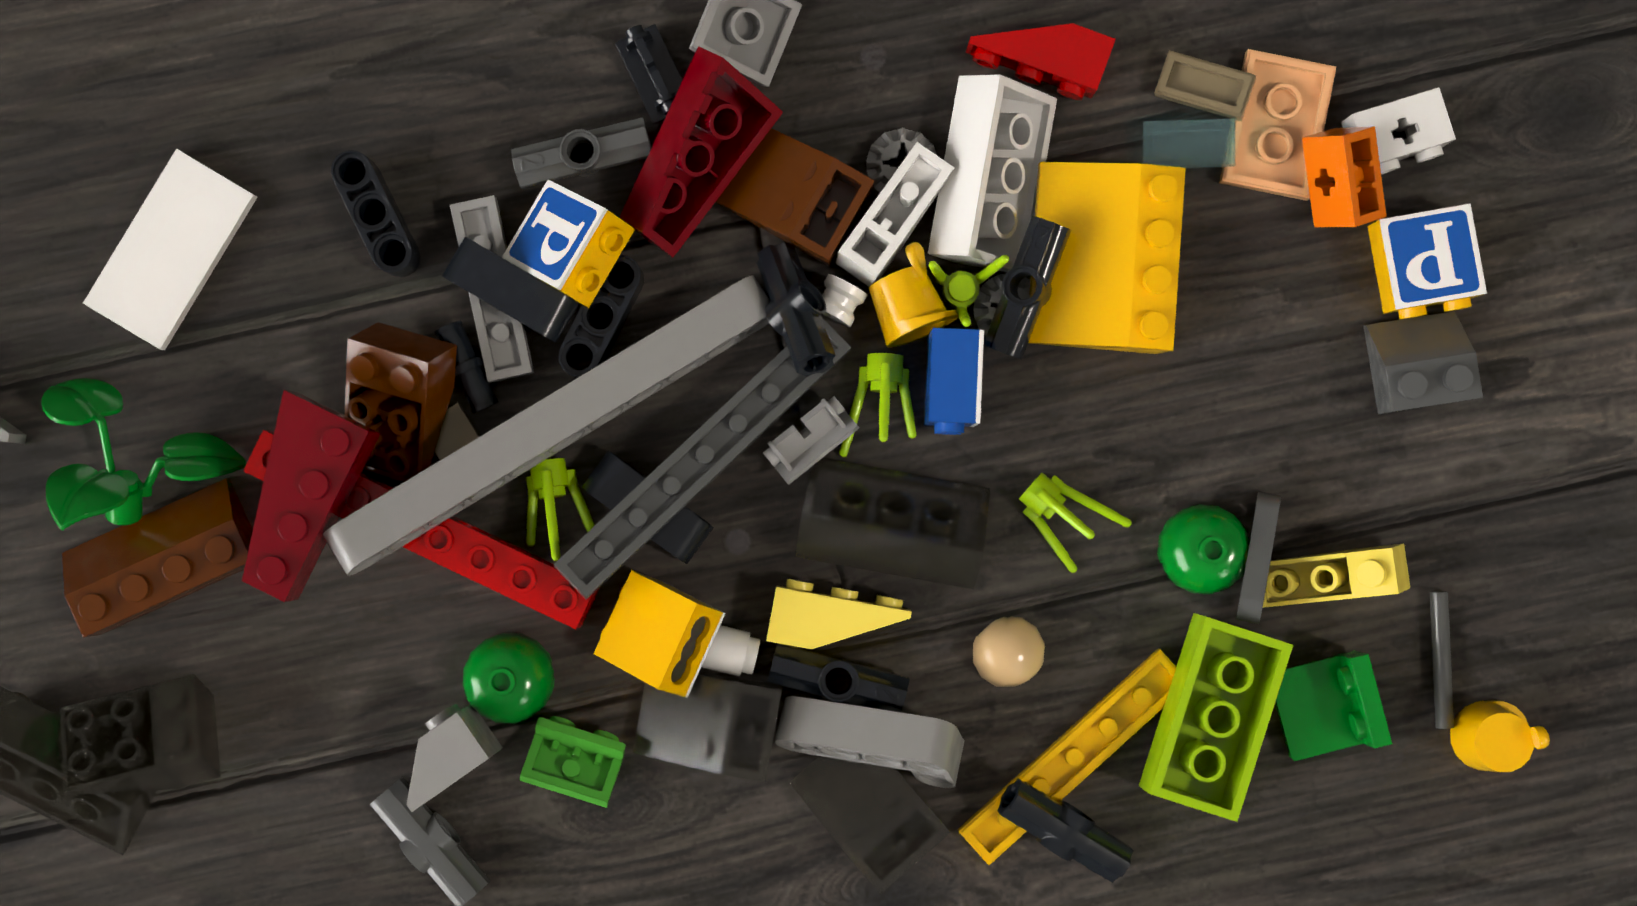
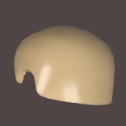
M1013 616L1008 618L1002 617L990 623L976 636L973 643V664L981 678L994 686L1015 687L1029 681L1040 670L1044 662L1045 643L1037 627L1025 619Z

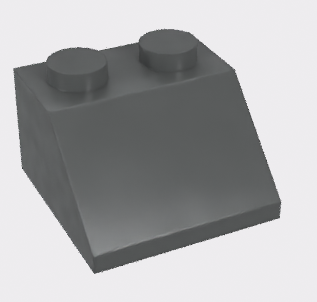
M1455 311L1364 325L1378 414L1483 398L1476 351Z

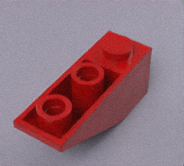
M1071 23L971 36L965 53L973 55L972 60L983 67L998 69V66L1001 65L1016 71L1015 77L1024 82L1040 85L1041 81L1058 86L1057 92L1067 98L1083 100L1084 96L1091 99L1097 91L1116 39Z

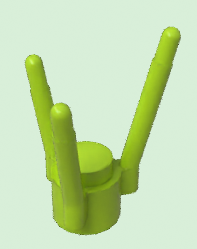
M1005 254L1000 256L976 275L967 271H957L949 276L944 273L936 261L929 262L928 266L935 276L936 282L943 286L942 296L944 301L950 307L956 309L958 318L964 327L971 325L967 307L972 305L977 299L980 289L979 285L1007 264L1009 256Z
M892 353L868 354L867 366L859 367V382L849 416L856 424L858 423L868 384H870L871 392L880 393L879 440L886 442L888 440L890 393H897L899 385L907 434L909 438H915V419L908 385L909 369L903 368V356ZM854 433L842 442L839 451L841 457L848 455Z
M565 458L544 460L531 468V476L526 477L528 488L526 544L529 547L535 545L539 495V499H544L551 557L555 561L560 559L561 554L554 498L565 496V487H568L586 531L589 532L595 526L579 489L575 469H566Z
M1041 473L1019 498L1027 506L1022 513L1036 525L1071 573H1075L1077 566L1041 514L1050 519L1056 512L1088 539H1093L1095 533L1082 520L1062 505L1067 499L1060 493L1124 527H1130L1132 522L1111 508L1066 485L1056 475L1050 480L1045 474Z

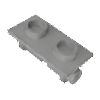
M835 396L828 401L823 398L817 406L800 418L806 426L801 432H798L794 425H792L772 442L769 441L767 443L769 448L763 454L788 485L859 429V426L847 414Z

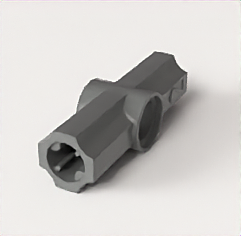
M642 117L588 131L575 129L564 137L511 149L519 186L521 189L545 184L547 180L553 182L574 176L590 177L602 169L644 160L651 150V143L645 120ZM581 143L591 144L594 147V153L588 162L578 164L571 160V153L576 145Z
M402 777L378 796L370 805L399 838L400 848L409 862L420 872L428 873L455 906H463L482 890L490 880L461 847V839L458 833L441 814L433 813L426 804H423L413 812L410 811L406 805L410 785Z

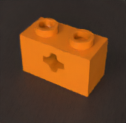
M1375 126L1333 128L1302 137L1314 227H1357L1387 217Z

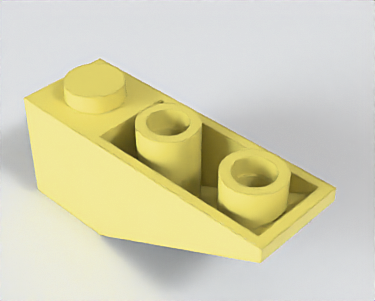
M1404 543L1270 561L1263 608L1402 593L1410 589Z
M787 579L786 587L776 586L766 641L814 649L910 619L912 611L902 608V599L877 595L875 603L857 600L858 591L832 587L830 595L813 592L814 583Z

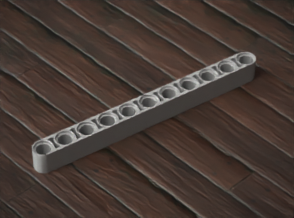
M754 275L743 278L340 520L323 533L324 539L347 576L361 572L769 324L765 307L771 301Z

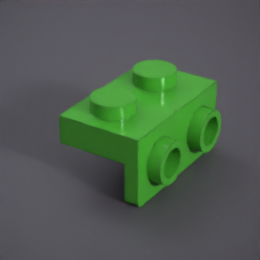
M552 716L550 719L539 717L535 726V735L520 774V781L607 808L624 759L626 744L619 742L617 736L607 731L594 730L593 733L575 728L576 725L573 722L562 717Z

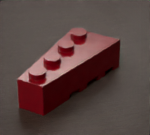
M698 46L619 218L632 226L637 233L651 244L674 257L782 115L783 111L726 59Z

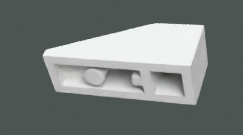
M916 142L838 251L836 264L869 287L878 281L897 256L953 172L954 167Z

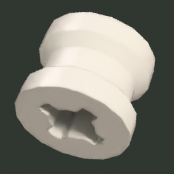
M828 274L824 281L826 289L822 294L826 303V312L823 314L840 324L851 327L855 319L853 312L857 305L864 303L867 294L851 283Z

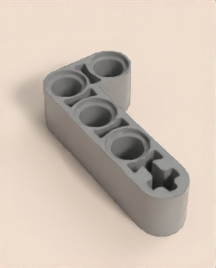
M789 696L784 701L775 744L784 749L804 754L908 770L922 783L941 788H953L956 785L964 739L954 724L938 718Z

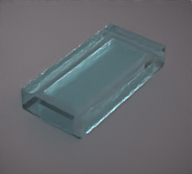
M1236 120L1143 121V164L1183 168L1236 166Z

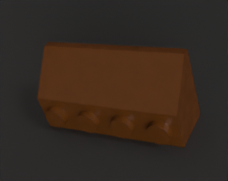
M225 478L148 513L134 524L122 525L62 553L64 596L83 638L102 635L244 570L253 530L230 478Z

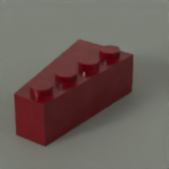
M283 390L242 582L283 602L299 599L327 543L323 533L337 523L380 435L379 432L298 392Z

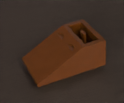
M771 128L717 199L716 203L829 267L874 187V180L838 159Z
M380 322L348 338L344 415L380 433L363 468L364 470L405 482L430 467L454 389L457 345Z

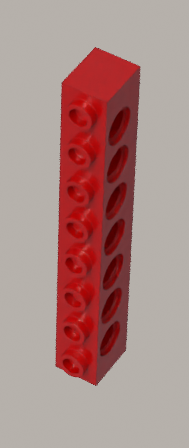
M262 431L243 472L264 481L274 431ZM361 472L339 517L344 519L394 487ZM455 516L450 517L402 546L575 630L582 627L600 589L599 587L586 600L554 567V563Z

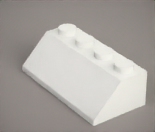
M1000 74L959 76L944 161L952 165L954 170L938 193L928 248L929 255L959 264L986 268L994 260L1005 254L1009 256V261L998 271L1008 272L1012 269L1032 215L1035 216L1038 163L1046 162L1057 98Z

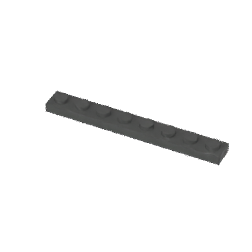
M822 318L836 355L833 359V366H835L850 351L851 346ZM786 346L554 564V567L587 600L830 369L824 373H816L807 377L797 373L789 349Z

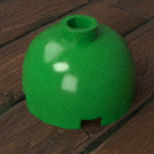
M1196 504L1182 509L1166 521L1159 535L1157 555L1160 564H1162L1165 573L1173 584L1191 593L1214 594L1228 589L1243 576L1250 540L1246 528L1234 514L1219 506Z
M501 633L485 639L471 652L463 670V688L468 702L481 716L496 723L515 724L533 717L547 704L554 689V670L549 653L537 640L522 633Z

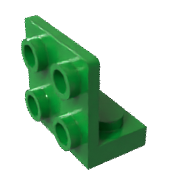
M1354 650L1286 668L1275 705L1290 759L1298 761L1360 744H1365L1374 749L1392 744L1369 654Z

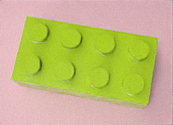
M1193 613L1139 787L1151 795L1238 822L1293 645Z

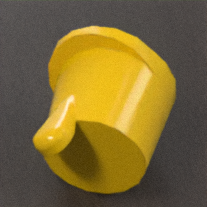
M913 242L905 248L906 256L912 265L911 267L891 273L874 282L869 287L887 348L901 346L927 336L932 328H943L958 318L956 310H946L927 275L925 252L918 242Z
M1477 701L1465 706L1455 716L1454 728L1450 729L1451 745L1456 756L1465 765L1482 771L1512 772L1517 770L1530 759L1534 747L1538 750L1548 747L1550 742L1549 734L1543 726L1530 728L1525 715L1516 706L1504 701Z

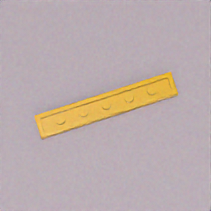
M1158 648L958 828V832L988 865L994 862L1027 832L1001 816L997 811L1000 806L1001 797L1007 787L1019 778L1039 791L1044 792L1055 801L1059 802L1163 709L1176 666Z

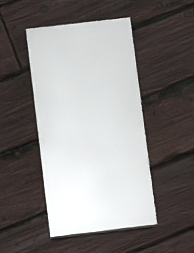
M176 149L83 304L158 349L165 351L256 201L257 196Z

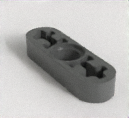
M1258 492L1236 620L1257 624L1260 622L1281 495Z

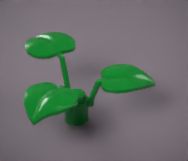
M79 378L51 386L42 396L43 412L50 420L56 423L70 426L84 425L93 420L97 423L106 469L97 471L86 464H71L61 467L50 474L46 482V501L54 521L61 530L80 520L104 513L105 518L116 525H131L138 522L143 516V497L152 496V486L162 468H164L165 474L169 478L180 481H198L233 473L244 469L246 466L243 456L222 439L206 433H186L175 436L164 443L163 453L165 456L158 457L155 460L145 482L142 483L135 472L130 470L116 471L107 423L104 416L117 414L123 409V398L115 387L104 381Z

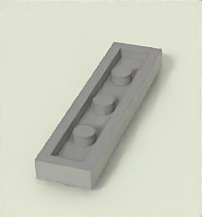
M494 195L450 205L458 246H460L464 237H467L498 256H503L507 249V243L498 201ZM469 293L487 381L492 383L533 374L534 369L524 324Z

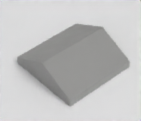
M708 0L689 49L696 52L699 46L726 59L749 81L769 87L802 4L795 0Z

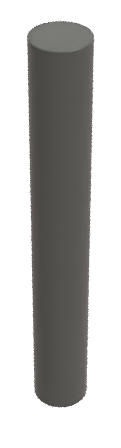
M1447 591L1429 592L1435 728L1451 729L1454 728L1449 597Z

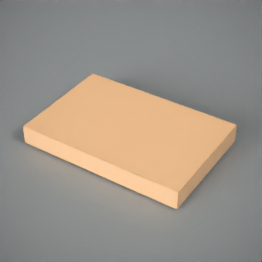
M1248 49L1244 55L1241 71L1256 75V81L1242 122L1234 119L1231 121L1219 183L1308 201L1310 194L1302 137L1324 131L1336 66Z

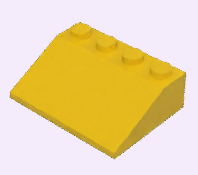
M1038 163L1035 217L1043 218L1069 228L1071 233L1051 282V297L1041 308L1028 343L1150 354L1173 351L1186 168L1140 163ZM1033 276L1030 277V297L1034 295L1037 287Z

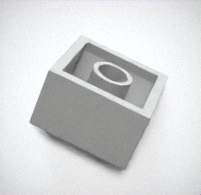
M454 704L425 723L430 731L420 737L417 743L406 804L411 812L418 809L503 748L484 719L471 705L460 709L457 704Z

